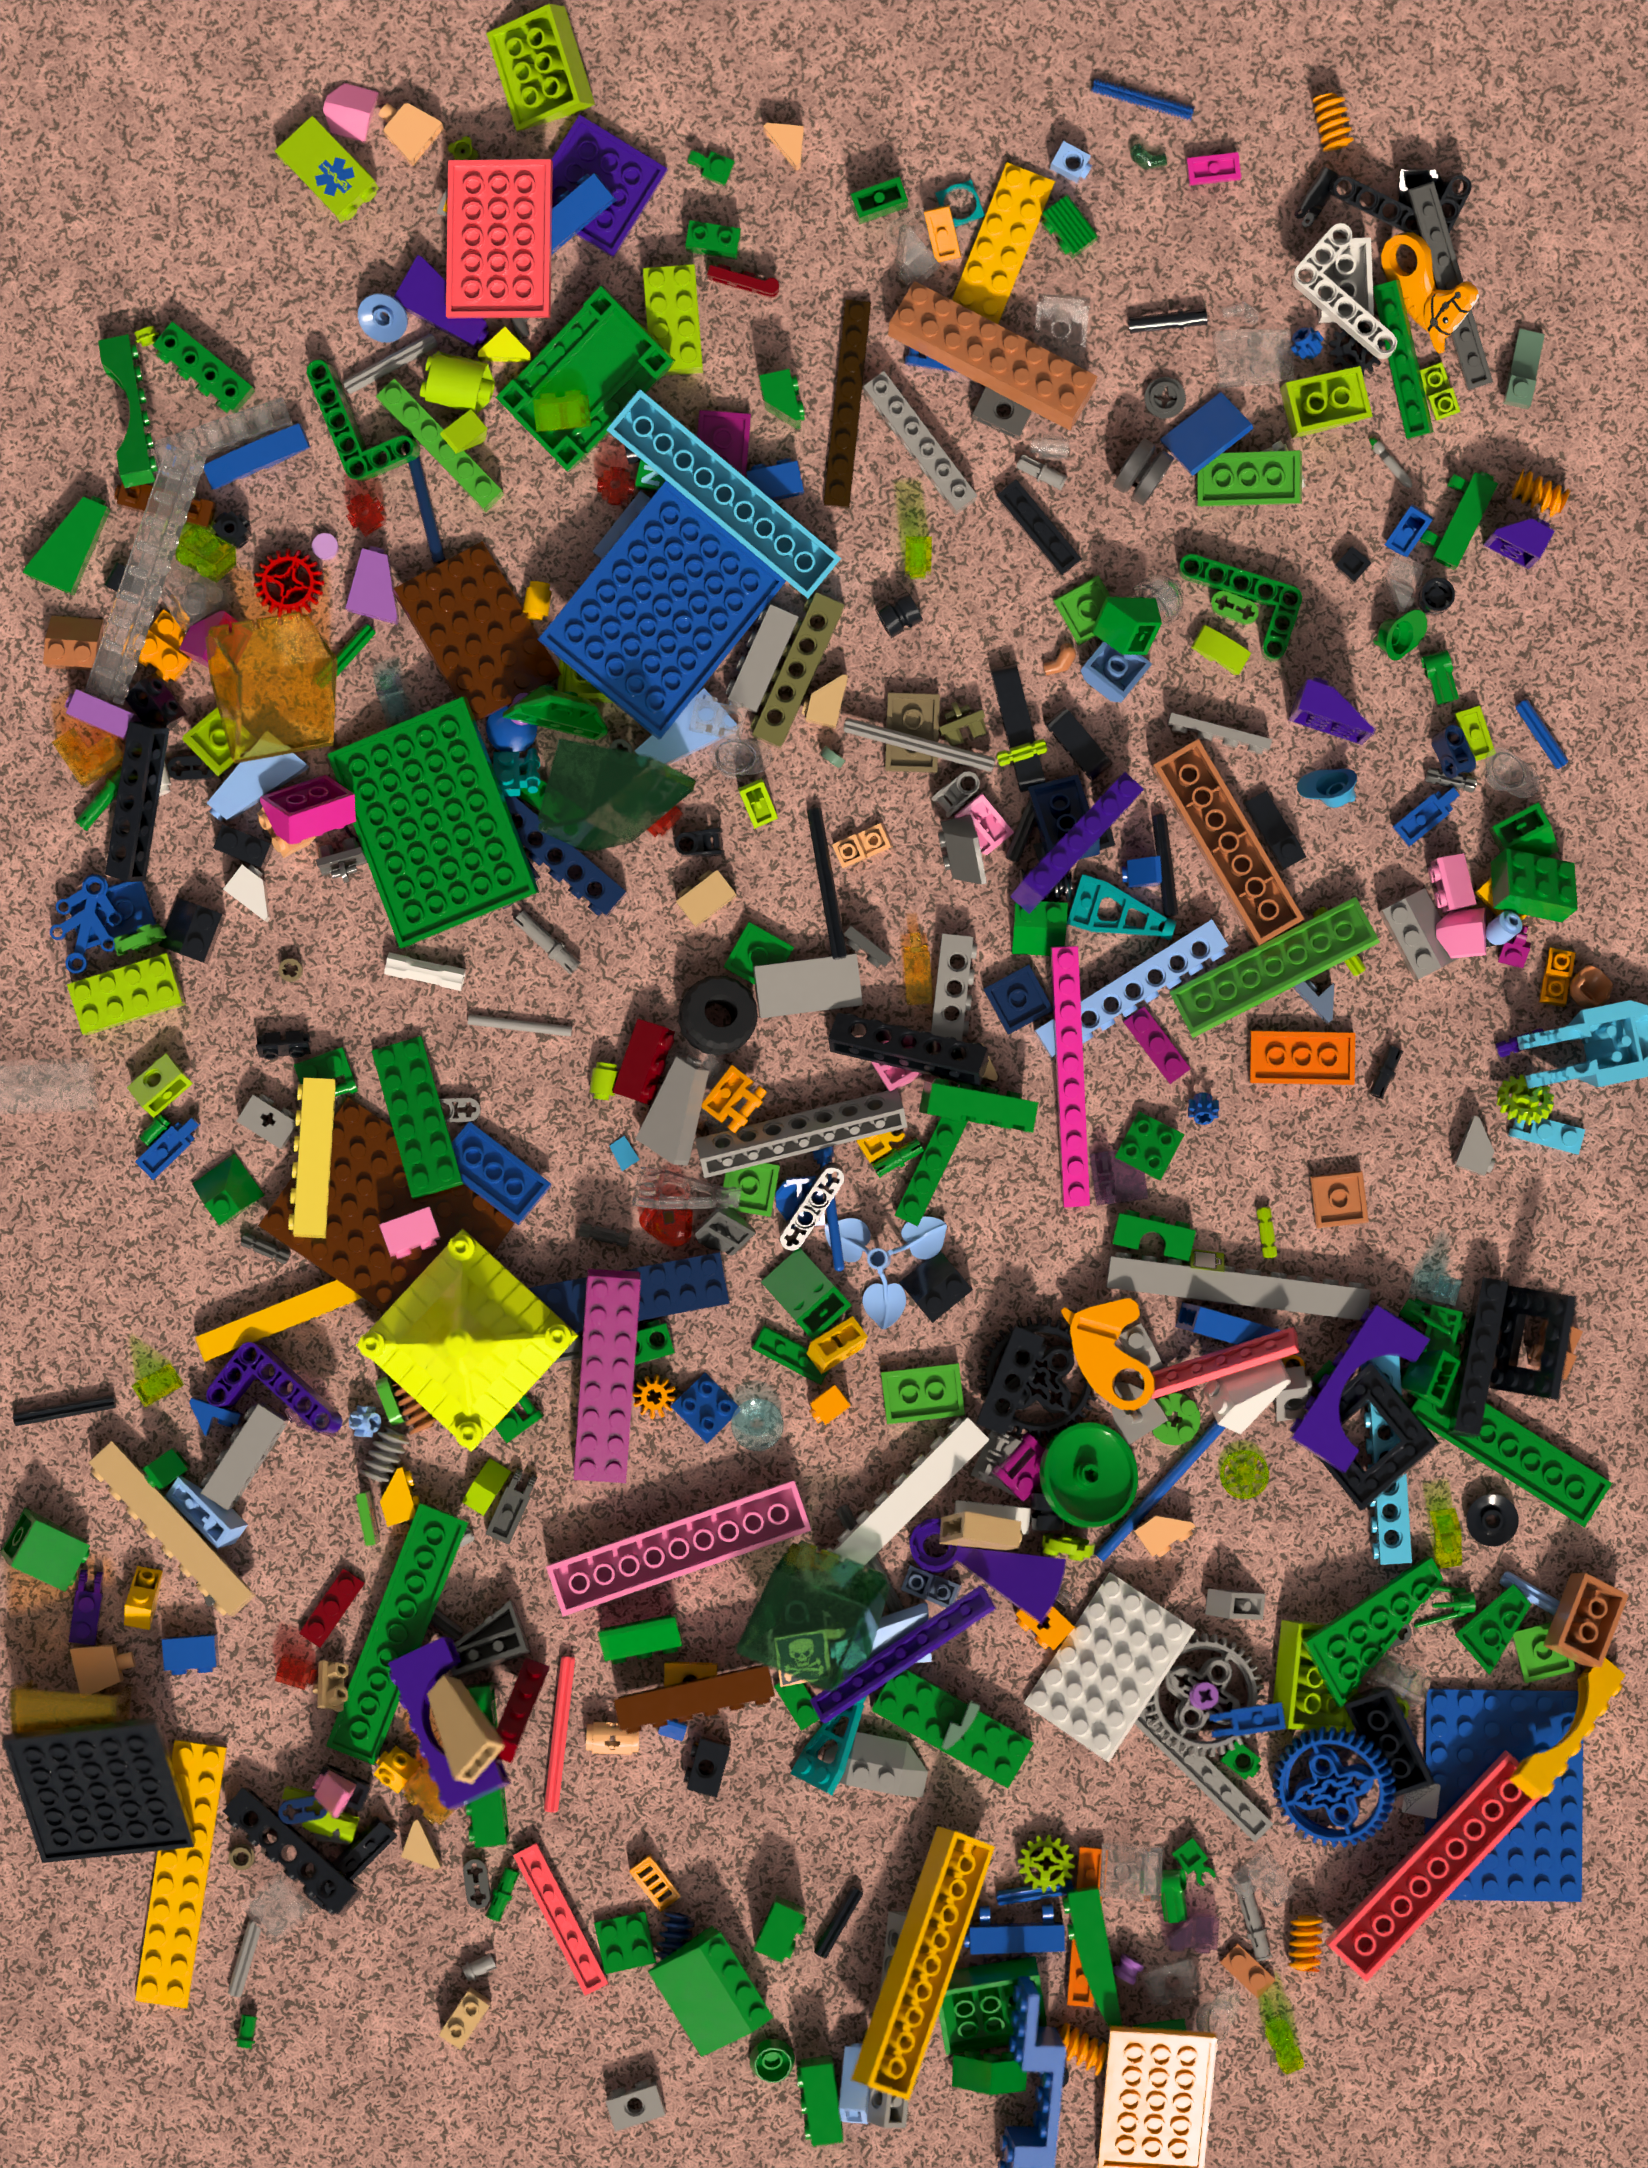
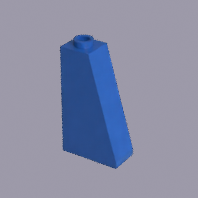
M1182 1302L1175 1327L1236 1345L1281 1331Z

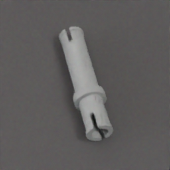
M525 910L513 921L514 924L521 928L549 954L548 958L554 959L570 975L581 965V962L565 948L566 945L564 943H559Z
M1247 1880L1235 1884L1234 1888L1247 1926L1248 1933L1246 1935L1251 1940L1256 1961L1258 1962L1273 1956L1266 1937L1268 1932L1263 1927L1251 1882Z

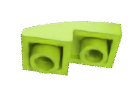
M1438 362L1420 369L1426 399L1435 421L1461 412L1453 387H1450L1443 363Z
M1206 625L1202 626L1191 645L1192 649L1207 660L1216 661L1233 675L1241 673L1251 655V652Z

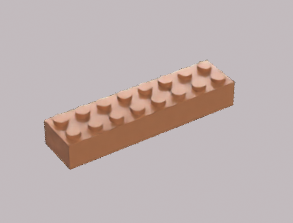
M916 281L913 282L889 322L888 336L994 390L1069 431L1073 428L1096 387L1098 376Z
M1197 739L1152 766L1153 772L1255 946H1260L1304 920V917L1200 740Z

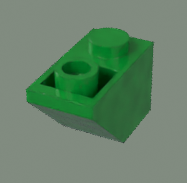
M174 1447L143 1468L146 1472L144 1478L152 1488L157 1486L158 1489H162L191 1467Z

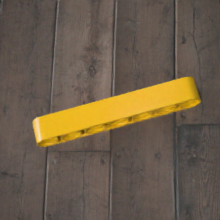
M335 1280L195 1337V1341L203 1361L207 1362L215 1359L217 1356L220 1357L239 1349L246 1342H257L264 1337L284 1331L286 1328L309 1321L313 1317L321 1316L338 1307L341 1308L351 1304L362 1297L338 1280Z

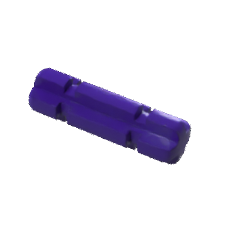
M1542 1028L1533 1030L1532 1034L1544 1032V1030ZM1529 1032L1510 1038L1507 1043L1506 1041L1497 1043L1496 1051L1499 1057L1508 1056L1512 1051L1513 1053L1523 1051L1519 1050L1517 1037L1529 1035Z

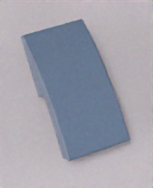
M910 1565L901 1590L947 1608L956 1602L962 1585Z

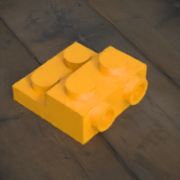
M163 609L149 630L146 629L132 648V651L136 653L134 659L145 667L149 663L157 668L155 673L164 681L168 682L169 679L177 682L192 661L190 657L179 650L189 627Z

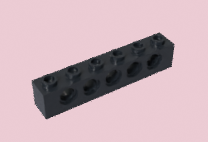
M129 721L105 875L126 882L146 881L170 728L147 721Z
M837 1013L828 1037L830 1052L978 1087L981 1085L989 1062L988 1047H984L979 1043L958 1041L954 1037H941L933 1035L928 1031H915L902 1025H889L876 1019H863L850 1013ZM913 1046L911 1049H906L905 1047ZM938 1052V1054L932 1055L930 1053Z
M242 1787L222 1811L228 1816L226 1821L236 1829L241 1828L247 1833L245 1838L256 1847L260 1845L266 1850L264 1855L275 1864L279 1862L285 1867L283 1872L294 1881L298 1879L305 1885L302 1889L312 1898L317 1896L323 1902L322 1907L333 1916L335 1913L337 1915H344L364 1892L359 1885L291 1824L284 1823L280 1819L279 1814L250 1788ZM252 1812H256L258 1815V1822L254 1826L249 1823V1815ZM271 1829H275L277 1832V1839L273 1843L268 1840V1832ZM290 1846H294L296 1849V1857L293 1860H289L287 1857V1850ZM310 1863L314 1864L316 1872L311 1878L306 1874V1867ZM329 1880L333 1881L335 1885V1890L331 1895H328L325 1891V1885Z

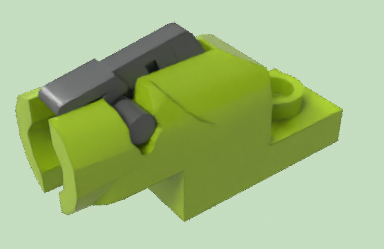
M287 1786L284 1789L282 1799L289 1800L315 1795V1793ZM314 1800V1804L307 1807L306 1811L315 1810L316 1814H320V1810L324 1807L318 1803V1800ZM342 1811L336 1818L328 1812L319 1820L303 1822L302 1826L314 1833L316 1841L349 1844L354 1841L359 1817Z

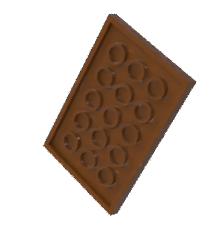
M483 541L393 588L392 592L455 698L467 697L476 722L508 706L518 694H529L562 675L546 647L537 640L539 636L523 612L520 603Z

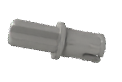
M1021 455L1016 465L1017 469L1037 478V482L1041 480L1060 491L1068 477L1048 467V463L1044 465L1026 455Z

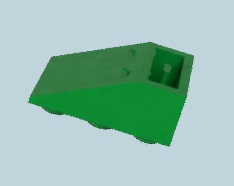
M801 1248L796 1249L761 1281L765 1288L812 1340L852 1306Z

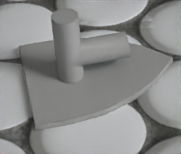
M1116 1381L1114 1388L1120 1398L1128 1401L1137 1399L1144 1391L1133 1384ZM1151 1398L1148 1404L1137 1410H1121L1112 1405L1114 1424L1119 1435L1128 1445L1169 1420L1155 1398Z

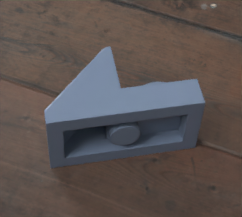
M1309 979L1292 987L1326 1024L1333 1020L1334 983L1329 985L1319 996L1315 993L1318 989Z

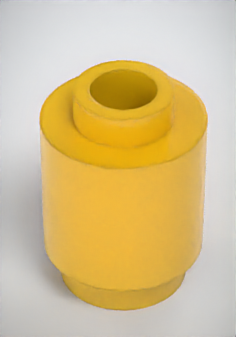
M530 581L529 587H526L523 612L528 614V619L542 621L543 617L549 615L552 595L550 584Z

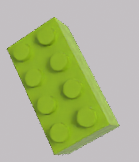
M695 264L643 268L648 332L676 360L664 376L703 373Z
M168 953L67 984L81 1032L86 1036L186 1005L172 957Z

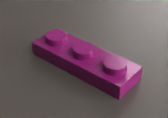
M1142 1007L1123 1022L1169 1085L1191 1069L1145 1007Z

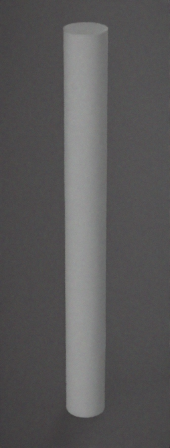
M471 1014L468 1016V1025L572 1036V1026Z

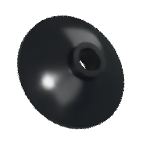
M1488 1494L1479 1497L1471 1504L1466 1515V1525L1470 1535L1478 1543L1496 1547L1507 1543L1513 1538L1518 1529L1519 1517L1515 1506L1507 1498L1497 1494ZM1489 1515H1494L1496 1518V1522L1493 1525H1489L1486 1521Z

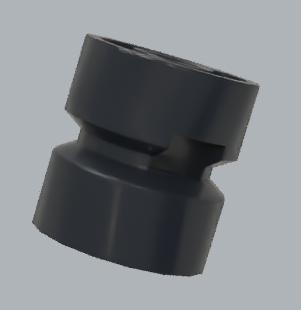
M1438 577L1433 578L1420 589L1417 597L1418 605L1428 615H1440L1454 602L1455 590L1448 580Z
M907 591L894 598L893 604L887 602L875 609L890 638L904 632V626L911 628L923 621L915 602Z
M1043 1492L1031 1493V1508L1035 1510V1513L1032 1515V1530H1065V1520L1053 1511Z

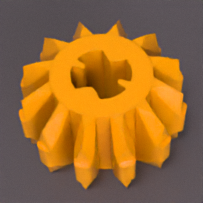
M655 1374L654 1383H651L648 1375L645 1376L646 1387L640 1382L636 1383V1386L643 1390L642 1393L637 1391L632 1393L634 1397H641V1400L636 1401L634 1406L638 1407L641 1404L645 1406L640 1411L641 1415H644L648 1409H651V1419L655 1417V1410H658L660 1417H664L663 1406L669 1411L673 1410L670 1407L671 1405L666 1403L667 1400H677L675 1396H668V1393L676 1389L675 1386H671L668 1389L664 1387L669 1382L668 1378H665L662 1384H658L659 1374ZM652 1389L656 1393L660 1392L662 1394V1398H659L660 1402L657 1404L653 1400L649 1401L647 1395H651L649 1391Z

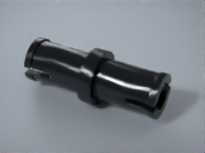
M1388 1045L1381 1065L1377 1066L1375 1070L1377 1074L1368 1091V1094L1379 1099L1384 1098L1391 1079L1395 1078V1069L1404 1052L1391 1045Z

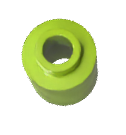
M596 1062V1067L592 1070L589 1093H594V1099L609 1101V1096H615V1093L612 1092L618 1077L617 1065Z

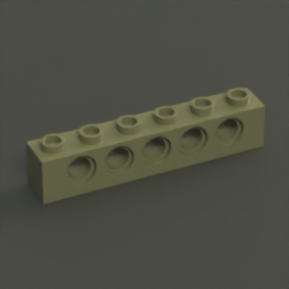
M817 592L814 598L809 597L803 609L807 614L803 622L798 620L792 633L796 636L793 645L787 644L782 658L785 659L782 669L777 667L771 682L775 683L771 693L766 691L762 699L761 706L764 707L761 716L755 715L750 729L754 730L752 737L776 748H782L843 613L844 604ZM813 617H822L825 625L820 629H814L810 625ZM804 640H810L814 644V649L809 653L802 652L799 648L800 643ZM797 663L804 668L800 676H792L788 670L792 664ZM781 688H790L793 691V696L789 700H782L778 696ZM771 711H779L783 717L779 723L772 724L768 721L767 716Z

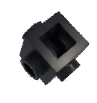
M233 511L229 513L223 512L214 520L216 524L212 528L216 533L213 537L222 548L227 545L233 551L235 548L238 550L248 543L251 533L247 528L250 524L241 513L236 516ZM231 525H234V531L232 533H227L226 529Z

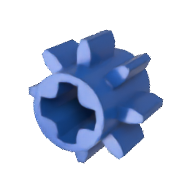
M1303 327L1294 333L1292 338L1294 345L1290 348L1296 357L1300 356L1302 360L1305 358L1313 359L1320 354L1323 348L1320 342L1324 338L1318 330L1314 331L1312 327Z
M1205 1092L1198 1093L1193 1099L1188 1100V1118L1194 1117V1121L1197 1124L1207 1125L1214 1118L1219 1117V1100H1213L1211 1094Z

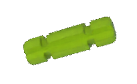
M1044 739L1034 741L1033 744L1029 742L1010 748V751H1000L996 754L998 764L1004 766L1010 764V761L1017 762L1033 757L1036 753L1037 755L1046 753L1047 745Z
M1270 1207L1258 1208L1256 1212L1257 1219H1260V1223H1258L1260 1240L1264 1246L1262 1254L1264 1258H1273L1277 1256V1248L1274 1246L1276 1241L1273 1221H1270V1218H1272Z

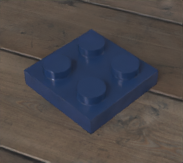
M1030 965L983 989L1007 1035L1054 1011Z

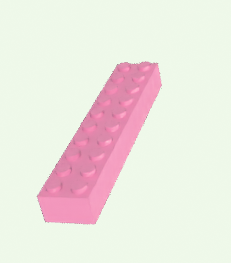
M794 1479L548 1564L546 1569L562 1616H566L809 1532L812 1528Z

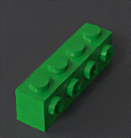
M173 321L153 344V347L157 350L156 357L166 365L171 362L178 367L175 370L178 375L186 381L189 378L197 383L195 388L205 397L211 394L216 398L217 402L215 404L226 414L232 411L236 415L255 392L248 382Z

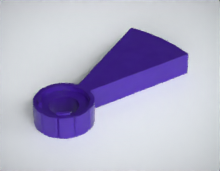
M927 1519L914 1529L910 1538V1551L914 1561L923 1570L932 1573H942L952 1569L958 1563L1040 1625L1043 1624L1059 1595L1065 1574L1066 1559L965 1548L956 1545H949L947 1552L943 1556L934 1558L925 1553L924 1544L930 1536L940 1535L941 1519Z

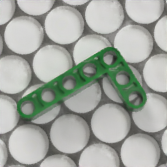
M314 360L308 365L307 377L344 470L350 478L358 481H368L418 458L421 451L420 444L414 438L404 435L397 436L367 450L334 366L322 360ZM324 366L326 374L322 379H319L317 371L320 367ZM334 390L335 399L333 402L328 403L327 394ZM343 414L345 422L341 427H338L336 419L339 415ZM353 438L354 447L351 451H347L346 442ZM405 442H409L411 446L410 451L403 455L402 445ZM382 452H386L387 461L385 464L380 465L378 457ZM359 462H362L364 471L362 474L357 475L355 467Z
M1195 554L1183 557L1178 567L1179 575L1183 579L1218 591H1227L1252 602L1274 608L1261 646V653L1264 659L1271 662L1282 658L1286 652L1302 603L1300 590L1294 586ZM1188 561L1194 562L1198 568L1197 572L1193 574L1187 573L1184 570V563ZM1213 569L1219 570L1222 574V580L1218 582L1212 581L1208 575L1209 571ZM1241 577L1245 579L1247 587L1243 590L1237 589L1233 584L1235 578ZM1262 585L1268 586L1272 592L1271 596L1268 598L1260 596L1258 587ZM1287 593L1293 594L1296 598V604L1293 606L1286 605L1283 601V595ZM1277 618H1284L1288 622V629H1277L1275 620ZM1271 642L1278 644L1280 653L1278 655H1271L1267 651V644Z

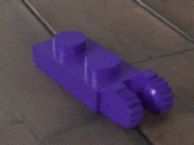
M81 1569L74 1600L69 1642L96 1645L103 1593L101 1592L104 1573L97 1572L95 1575L94 1592L86 1591L88 1570Z

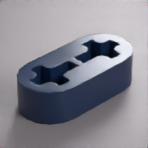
M314 1795L286 1800L279 1808V1817L286 1824H296L319 1820L328 1811L325 1808L320 1810V1814H316L315 1810L306 1811V1807L312 1806L314 1800H317ZM288 1805H292L293 1809L302 1808V1812L296 1813L294 1819H290V1815L284 1814V1811L288 1809Z

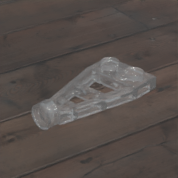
M641 1166L632 1197V1206L653 1209L739 1208L741 1187L731 1186L726 1188L669 1170ZM666 1184H672L682 1187L685 1193L678 1197H667L662 1195L663 1187ZM692 1190L711 1195L710 1197H690Z

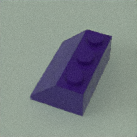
M1531 518L1496 529L1487 538L1483 546L1530 569L1541 558L1555 530L1551 529V525L1540 518L1534 520Z

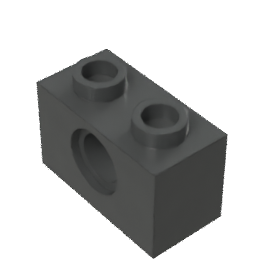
M985 387L974 410L972 419L1019 441L1032 411ZM999 406H1007L1011 414L1007 417H1000L996 409Z

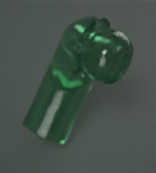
M1135 144L1130 149L1132 161L1144 170L1167 166L1165 153L1151 155L1141 144Z

